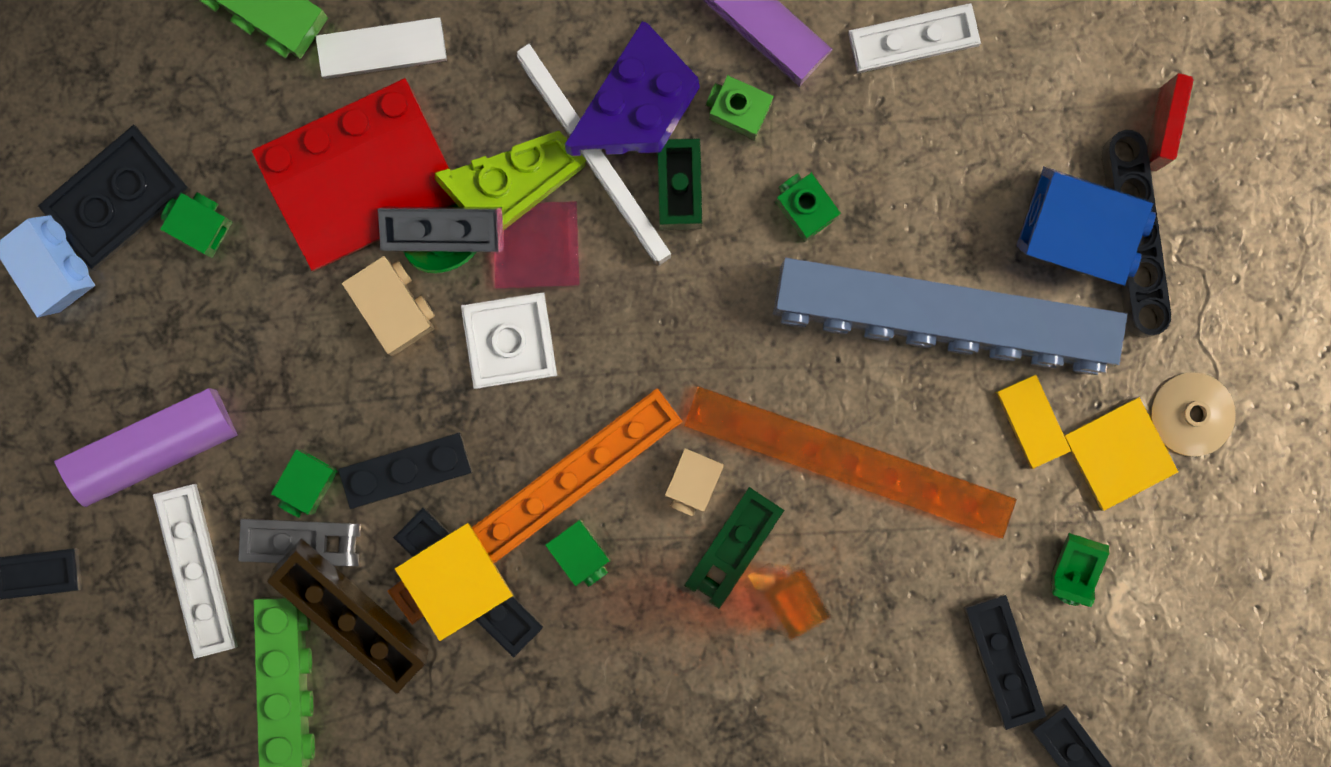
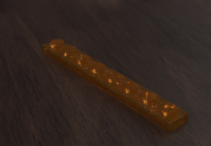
M699 386L684 425L687 428L1001 539L1004 538L1017 501L1016 498Z

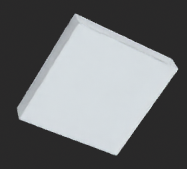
M544 292L461 305L474 389L558 376Z

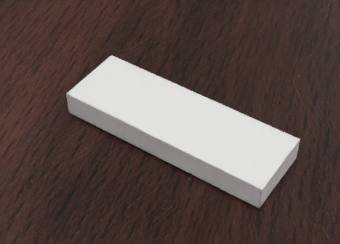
M972 3L849 30L848 32L857 74L978 47L981 44Z
M440 17L316 35L321 77L323 79L447 61Z

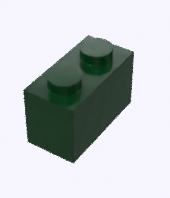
M700 138L668 139L661 152H658L660 230L702 229Z

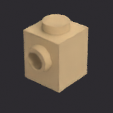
M685 448L665 496L672 498L670 507L690 516L694 515L696 509L705 512L724 464Z

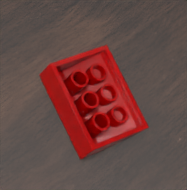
M406 78L251 150L268 188L312 272L380 241L378 208L384 206L451 207L456 204L435 180V173L446 170L449 166Z

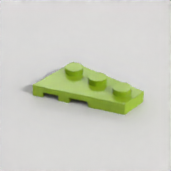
M558 130L512 146V150L489 158L483 156L472 160L469 165L451 171L448 168L435 173V180L459 207H502L503 230H505L585 167L587 160L582 155L571 156L567 154L565 143L568 139Z

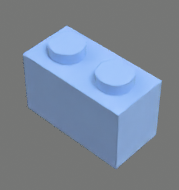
M51 215L28 218L0 240V260L37 318L60 313L96 286L88 274L87 265L80 257L76 256L66 240L64 229Z

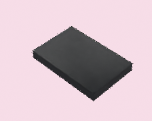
M133 124L42 201L38 207L46 216L51 215L62 226L66 234V240L86 264L95 271L158 218L172 198L177 200L180 193L186 194L191 189L140 129Z

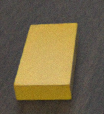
M1033 375L996 392L1031 469L1071 452L1037 375Z

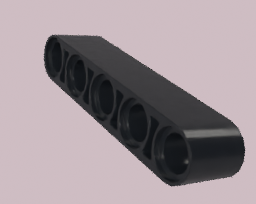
M1123 130L1105 143L1102 149V162L1106 187L1121 192L1123 183H1131L1138 188L1139 198L1154 203L1151 209L1152 212L1156 213L1153 228L1149 236L1145 237L1144 243L1139 245L1137 250L1138 253H1141L1140 265L1150 271L1151 282L1149 286L1142 287L1134 281V278L1128 277L1125 286L1120 285L1124 313H1127L1126 325L1128 330L1139 338H1148L1163 333L1168 328L1171 322V307L1147 144L1140 133L1134 130ZM1117 142H1126L1132 147L1133 158L1131 161H1123L1116 155L1115 145ZM1143 307L1153 309L1157 315V323L1153 329L1145 328L1140 323L1139 313Z

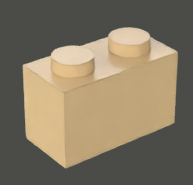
M384 255L344 281L342 285L387 354L393 357L434 330L429 320L435 317V314L422 295L416 299L413 297L406 286L412 282V279L401 262L397 260L392 264Z

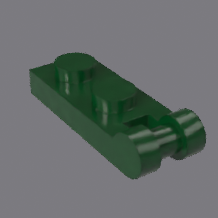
M748 487L684 586L693 592L699 590L710 598L709 603L720 609L785 510ZM713 565L726 573L720 584L707 576Z

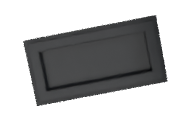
M78 548L0 557V600L82 590Z

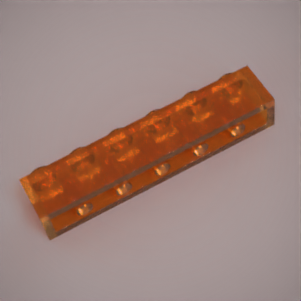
M769 562L750 573L748 577L751 582L743 586L767 628L788 640H794L831 618L830 613L803 568L785 566L784 564L777 565V563L770 564Z

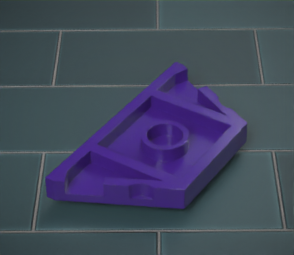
M641 22L566 141L565 148L567 154L581 156V150L605 149L606 155L624 154L628 151L656 153L661 152L699 90L700 85L699 79L648 23Z

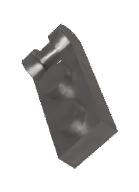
M241 519L238 561L279 563L302 538L333 566H359V553H355L356 537H360L361 524ZM327 536H339L338 552H326Z

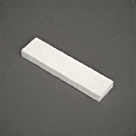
M197 484L154 494L153 498L194 659L237 648Z

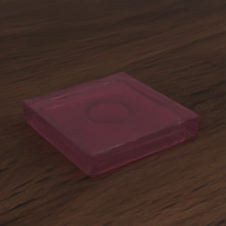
M577 201L538 203L503 230L504 250L494 252L496 289L580 286Z

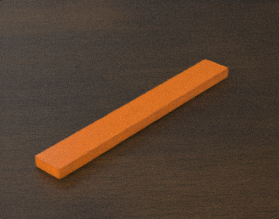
M658 388L472 527L493 563H496L683 422ZM402 580L387 591L412 625L424 617Z

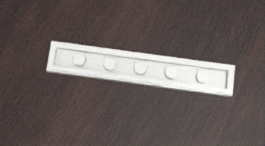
M527 44L517 51L518 61L570 137L580 118L531 45ZM581 150V155L587 160V164L654 263L661 265L670 259V251L602 150Z

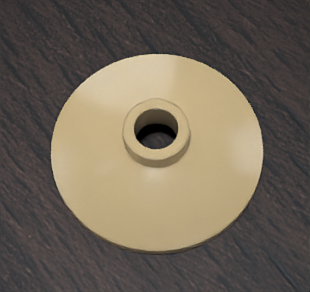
M1185 373L1171 378L1161 386L1152 402L1151 420L1164 445L1180 455L1194 457L1216 451L1228 440L1235 425V405L1229 391L1218 380L1206 374ZM1194 406H1198L1203 410V418L1199 422L1193 421L1190 417V410Z

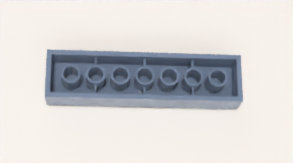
M785 258L781 264L773 315L782 316L781 324L806 327L809 321L824 323L823 331L838 334H848L851 328L865 330V338L889 341L894 335L907 337V345L931 348V345L941 342L947 343V351L973 355V352L983 349L990 351L989 358L1012 362L1015 359H1021V356L1032 357L1031 365L1046 368H1056V366H1063L1064 363L1074 364L1073 372L1089 375L1106 373V368L1120 365L1127 313Z

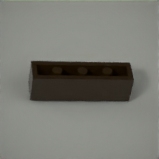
M302 538L273 568L267 582L394 693L398 694L426 664L429 649Z

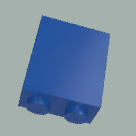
M1043 166L1016 246L1026 255L1125 286L1127 278H1134L1139 268L1141 253H1138L1137 250L1142 236L1148 237L1153 228L1156 213L1152 212L1151 209L1154 203Z

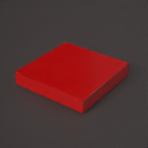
M1178 73L1160 87L1147 145L1152 171L1157 172L1177 158L1194 82L1193 76Z

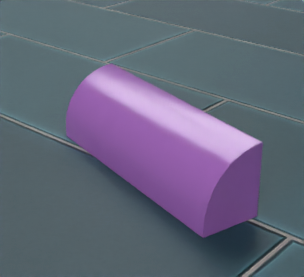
M703 0L799 87L833 51L829 45L778 0Z
M208 388L54 462L71 494L82 506L87 507L238 436L218 391Z

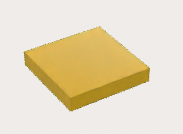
M1140 397L1064 435L1071 454L1101 511H1105L1179 472Z
M469 523L395 568L439 641H442L513 596L510 588Z

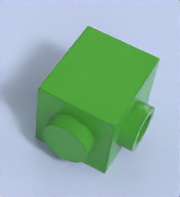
M727 75L723 86L715 83L705 106L712 109L709 116L710 121L755 141L774 96Z

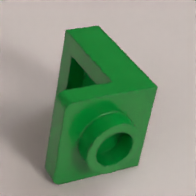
M1068 533L1051 575L1052 594L1069 605L1078 606L1082 604L1092 607L1095 601V587L1110 554L1109 545Z

